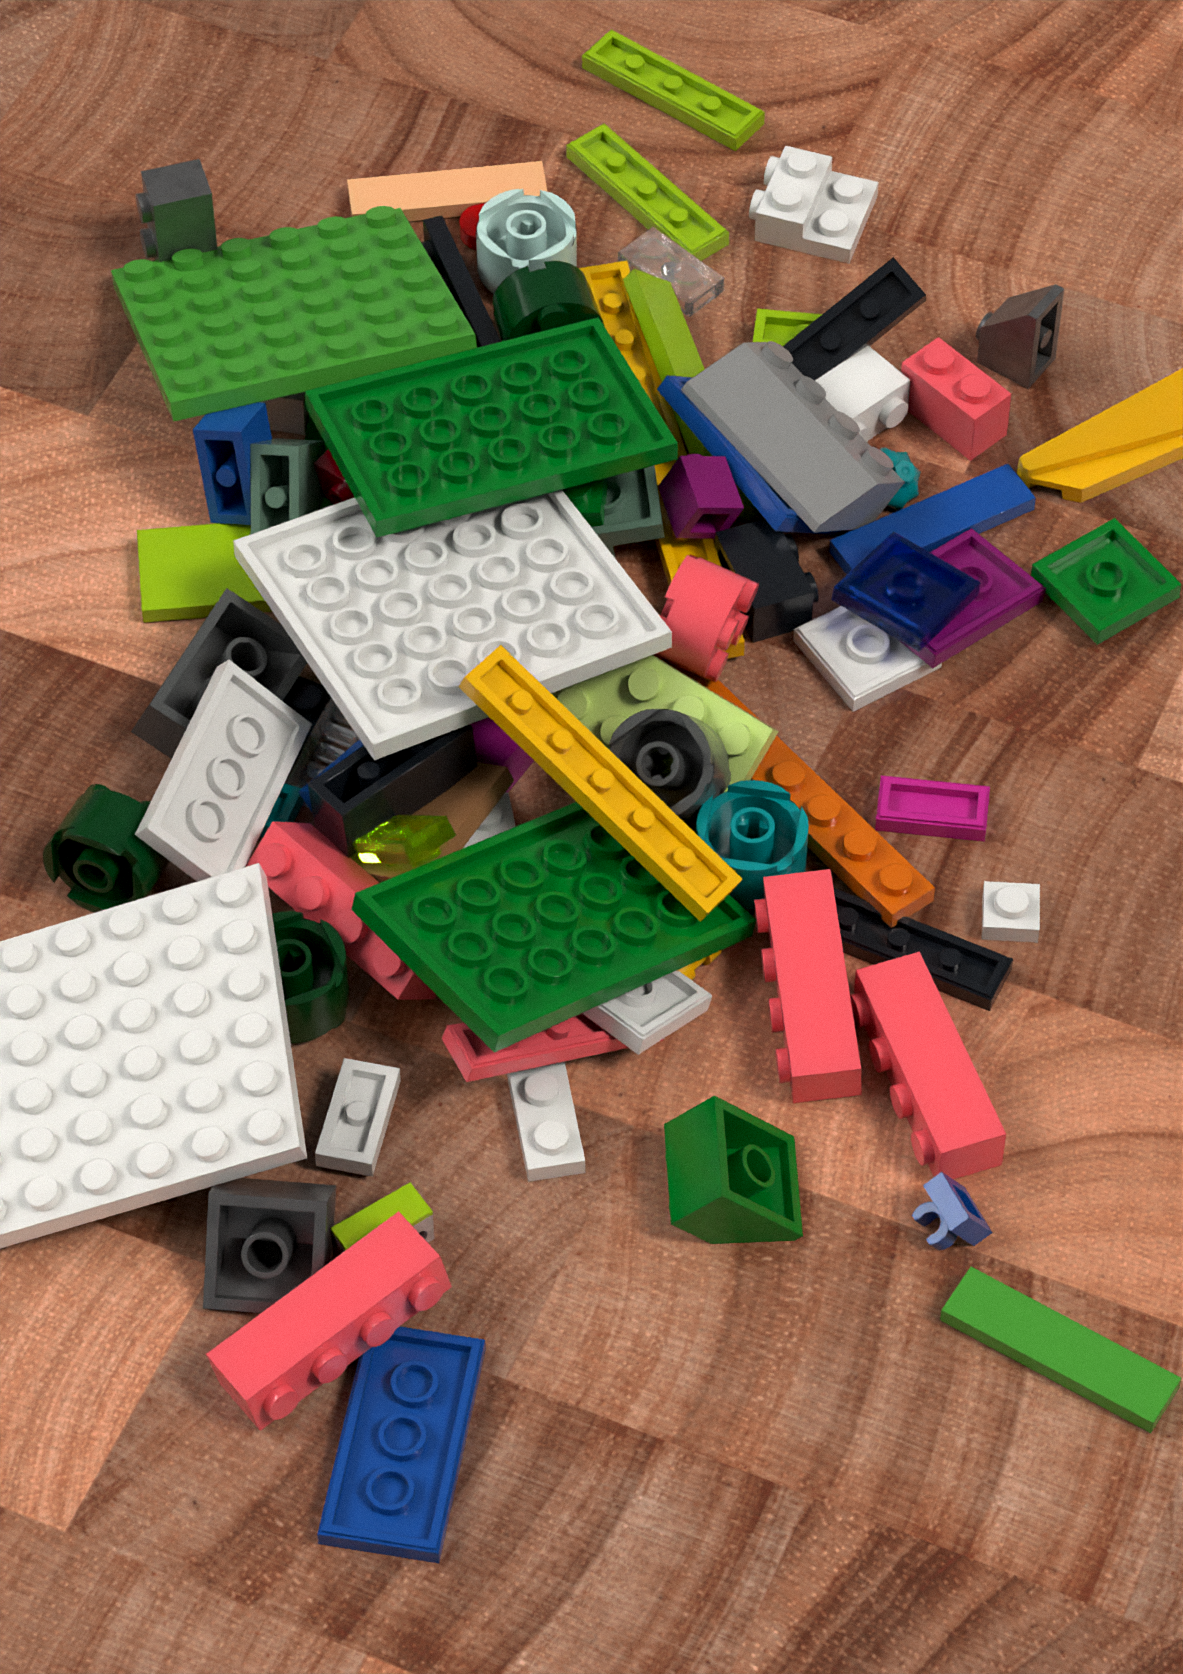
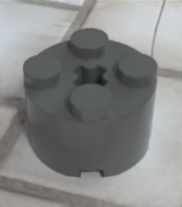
M646 709L640 711L622 722L613 733L609 742L610 751L685 823L697 820L702 804L712 795L714 799L724 793L730 784L731 772L729 770L728 755L722 740L709 725L684 713L669 709ZM666 756L673 758L674 761L670 766L672 772L667 777L661 775L666 769V764L663 761Z

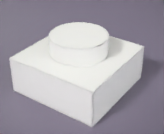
M984 881L982 893V940L1038 943L1040 930V884Z

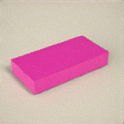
M881 775L875 830L985 842L990 786Z

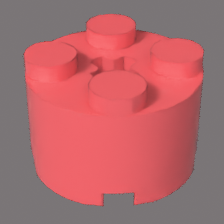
M691 554L690 556L687 555L666 592L665 598H667L661 615H659L672 631V648L654 655L716 683L729 656V653L723 650L726 651L730 644L736 646L749 618V616L740 613V611L747 613L755 598L759 583L701 557L698 558Z

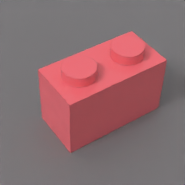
M936 338L902 362L901 373L910 379L908 412L968 460H973L1007 435L1011 393L941 338Z

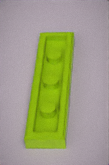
M612 29L582 55L583 69L734 151L739 149L764 125L765 112Z
M605 123L566 145V157L690 267L729 245V232Z

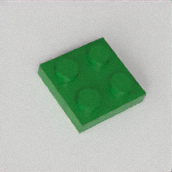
M1116 518L1033 563L1031 576L1046 588L1045 593L1096 645L1180 598L1182 584Z

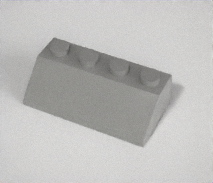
M744 342L685 383L681 389L683 393L813 532L854 530L875 521L905 483L892 469L894 466L892 460L884 452L871 447L859 434L860 428L858 424L845 413L837 411L826 400L824 388L815 380L804 376L792 364L793 357L790 352L776 342Z

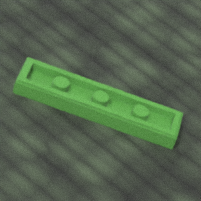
M971 1266L941 1310L940 1321L1149 1433H1152L1180 1388L1181 1377Z

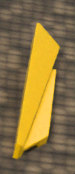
M1183 368L1023 454L1018 461L1017 475L1028 488L1041 485L1059 489L1062 492L1063 499L1082 503L1183 459Z

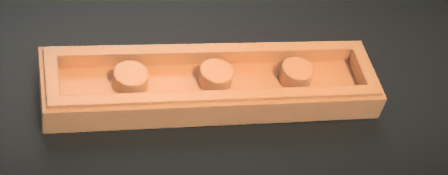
M542 161L347 179L351 217L366 214L369 209L374 207L389 206L394 209L401 208L408 221L425 220L441 215L443 218L460 217L468 207L486 203L494 196L513 189H524V195L540 196V190L548 192Z

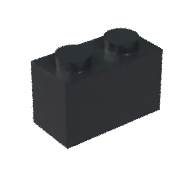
M765 518L715 532V548L721 567L759 583L757 593L747 613L740 611V613L749 616L745 629L752 643L792 632L795 628L812 621L813 603L819 600L818 588L813 575L810 572H803L799 564L798 549L791 534L784 535L781 531H775Z

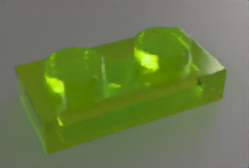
M395 815L354 841L353 845L362 862L385 863L387 867L397 864H410L412 868H416L436 859L442 853L439 846L455 837L456 834L447 816Z

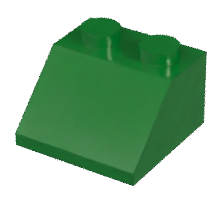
M715 1095L664 1124L671 1225L710 1244L795 1241L803 1237L795 1138L793 1135Z

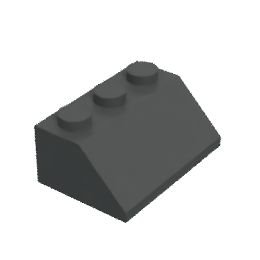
M226 588L131 732L172 759L217 666L227 660H231L283 701L306 666L307 661L280 623Z

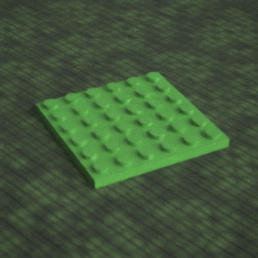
M378 206L369 209L363 215L349 218L328 217L319 221L317 225L299 229L283 227L272 231L268 236L249 240L245 238L229 239L223 242L221 246H218L217 250L202 253L198 249H183L174 253L172 260L159 262V260L139 259L128 262L123 268L111 270L116 294L173 422L297 394L306 390L477 348L473 329L401 208L394 209L389 206Z

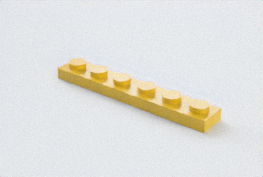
M502 645L496 648L463 678L458 687L700 922L743 880Z

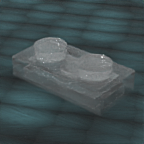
M654 227L647 230L618 252V262L627 260L630 272L633 269H637L671 282L682 313L688 317H691L724 292V277Z

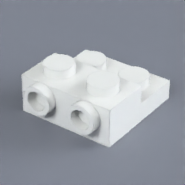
M785 146L780 158L771 156L768 160L764 174V185H767L766 191L756 189L751 200L749 218L755 220V241L849 264L877 199L879 182L832 171L831 156Z

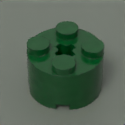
M545 261L546 268L530 272L528 266L506 277L496 289L492 302L494 320L501 341L597 317L603 323L591 287L584 273L576 266L567 262Z
M101 784L90 785L84 794L76 800L43 850V864L48 876L54 883L60 877L71 888L67 895L68 898L82 908L96 913L148 896L170 862L135 835L151 801L139 802L125 794L111 791Z
M295 911L272 913L291 1044L307 1042L326 1034L331 1029L339 1027L345 1021L349 1002L345 946L336 929L320 919V923L304 919L303 913Z

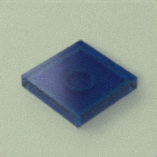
M893 532L834 586L831 600L920 652L978 596L981 582Z

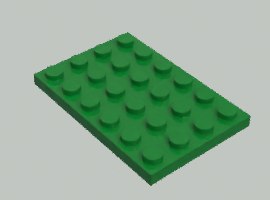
M599 317L305 391L306 409L376 538L678 459V442Z
M577 802L356 892L352 905V911L494 1053L752 936L756 924V919L730 895L700 922Z

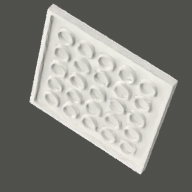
M563 490L376 538L354 497L233 541L235 558L374 760L489 717L458 686L469 672L500 645L550 693L672 648V631Z
M259 863L0 941V1249L307 1159L267 876Z

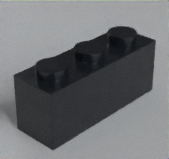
M470 724L377 760L372 758L365 746L361 747L307 784L314 826L350 858L449 790L477 767L473 727Z

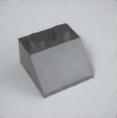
M239 1178L213 1186L209 1191L203 1308L262 1313L327 1265L331 1260L332 1253L330 1228L334 1226L336 1185Z

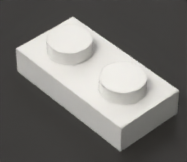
M347 1058L343 1059L316 1148V1166L373 1177L401 1082L400 1068Z

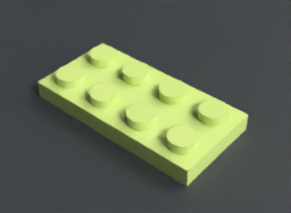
M653 655L551 693L609 750V742L619 725L633 714L646 709L674 710L703 721L718 734L725 746L731 772L730 784L751 780L779 732ZM666 756L663 760L666 764V769L661 775L667 777L672 772L670 766L674 761L673 758Z

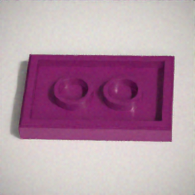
M971 528L862 592L858 607L926 664L934 668L1043 602L1046 588Z

